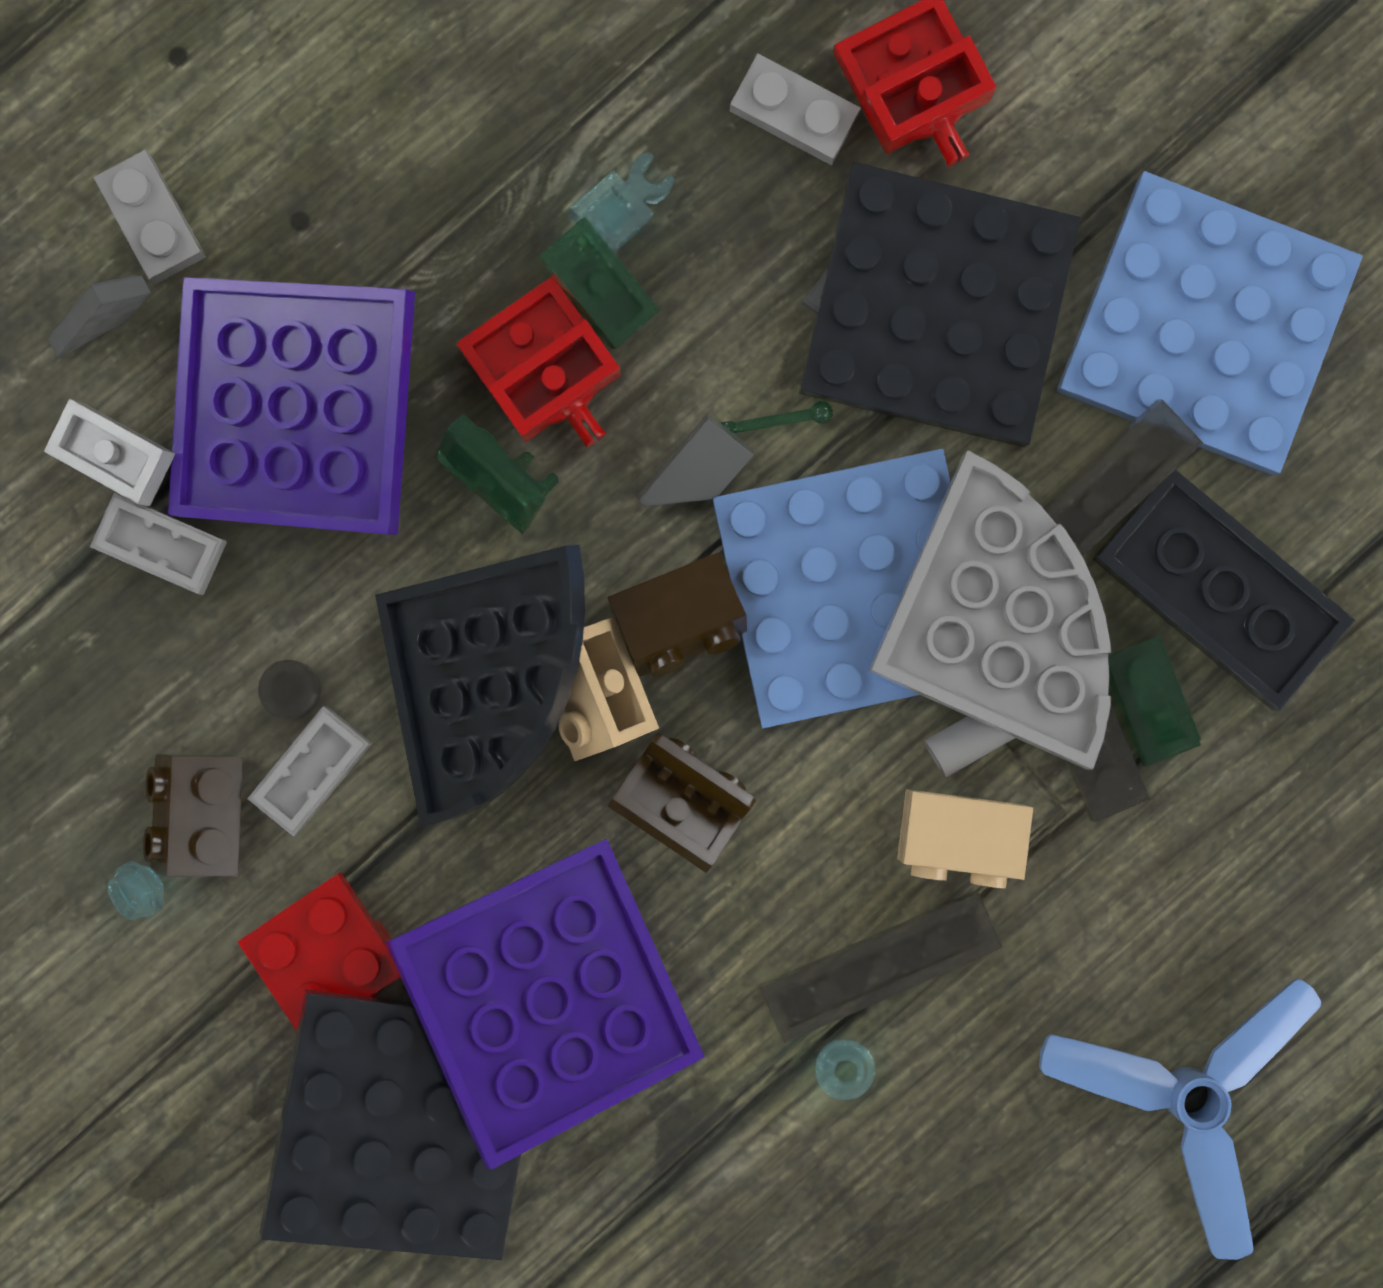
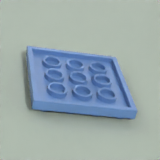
M1144 171L1138 177L1056 392L1271 476L1280 474L1363 255Z
M943 449L713 497V505L728 574L747 615V632L742 634V640L761 728L920 695L877 676L868 670L951 483Z

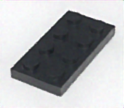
M1174 467L1164 473L1093 558L1098 565L1272 711H1280L1356 621Z

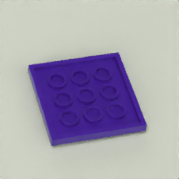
M183 277L172 452L175 453V456L171 462L168 516L398 535L415 292L397 288Z
M607 839L594 843L386 941V945L482 1161L489 1170L705 1058Z

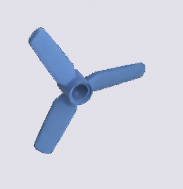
M1298 978L1293 979L1212 1050L1203 1071L1194 1067H1181L1170 1073L1156 1060L1055 1034H1050L1045 1038L1040 1050L1039 1068L1043 1074L1145 1111L1167 1108L1173 1116L1181 1121L1185 1127L1180 1148L1210 1252L1218 1259L1238 1260L1253 1252V1242L1233 1140L1222 1128L1231 1113V1099L1228 1092L1245 1086L1320 1008L1321 1000L1314 988L1305 981ZM1198 1086H1205L1207 1089V1100L1204 1106L1198 1111L1186 1112L1184 1102L1189 1091Z

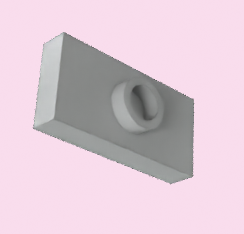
M113 493L90 547L194 593L204 595L227 541L147 506L137 504L124 496Z
M323 706L248 797V800L292 836H296L368 750L372 742L329 707Z

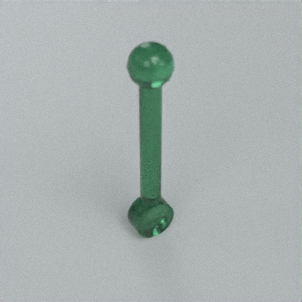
M818 401L810 409L720 423L733 434L813 420L818 424H825L831 420L833 409L829 403Z

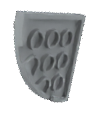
M967 450L959 462L868 671L1086 770H1093L1104 740L1111 703V696H1108V653H1111V644L1105 613L1096 585L1082 555L1061 524L1057 525L1043 507L1029 495L1030 491L995 464Z

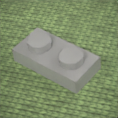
M758 53L730 103L731 113L830 165L836 159L861 107Z
M146 150L93 177L146 276L152 283L156 285L206 258L155 161Z
M70 398L44 450L47 454L129 500L149 507L175 456L174 452L85 403Z

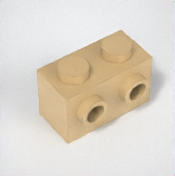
M615 616L584 627L583 644L577 674L568 703L559 720L561 737L569 746L574 761L614 748L659 729Z
M906 789L897 860L903 864L912 865L911 876L946 880L947 871L953 870L971 873L970 883L1006 888L1007 878L1025 879L1033 807L1009 802Z

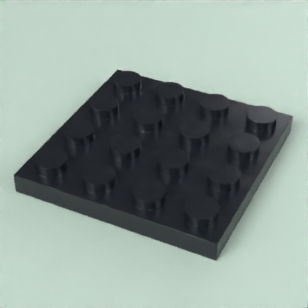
M853 162L848 176L825 283L798 394L1024 448L1030 445L1081 217Z
M305 989L259 1231L261 1239L502 1260L521 1154L492 1170L485 1167L413 1003Z

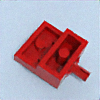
M921 0L834 45L833 54L886 155L915 140L929 139L931 137L934 138L946 161L947 167L954 166L957 161L958 163L962 162L970 155L954 125L962 116L989 103L997 86L970 35L964 38L961 35L944 0Z
M553 276L456 342L458 348L525 443L550 425L565 422L566 420H568L585 444V448L594 445L595 441L583 423L587 424L598 441L607 434L587 406L596 393L621 377L620 367L587 320L582 318Z
M342 872L336 874L237 941L296 1031L298 1030L305 989L376 998L384 987L400 977L386 945V941L392 938L379 919L373 920Z

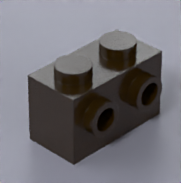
M719 552L607 597L612 617L615 616L639 677L649 673L653 677L670 674L685 664L684 659L705 650L710 655L724 652L737 645L741 640L740 636L747 632V615Z

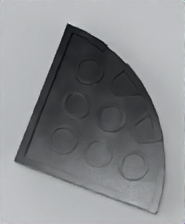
M565 545L375 595L420 827L459 818L483 807L504 793L527 771L541 754L554 733L570 697L583 644L585 584L580 545Z

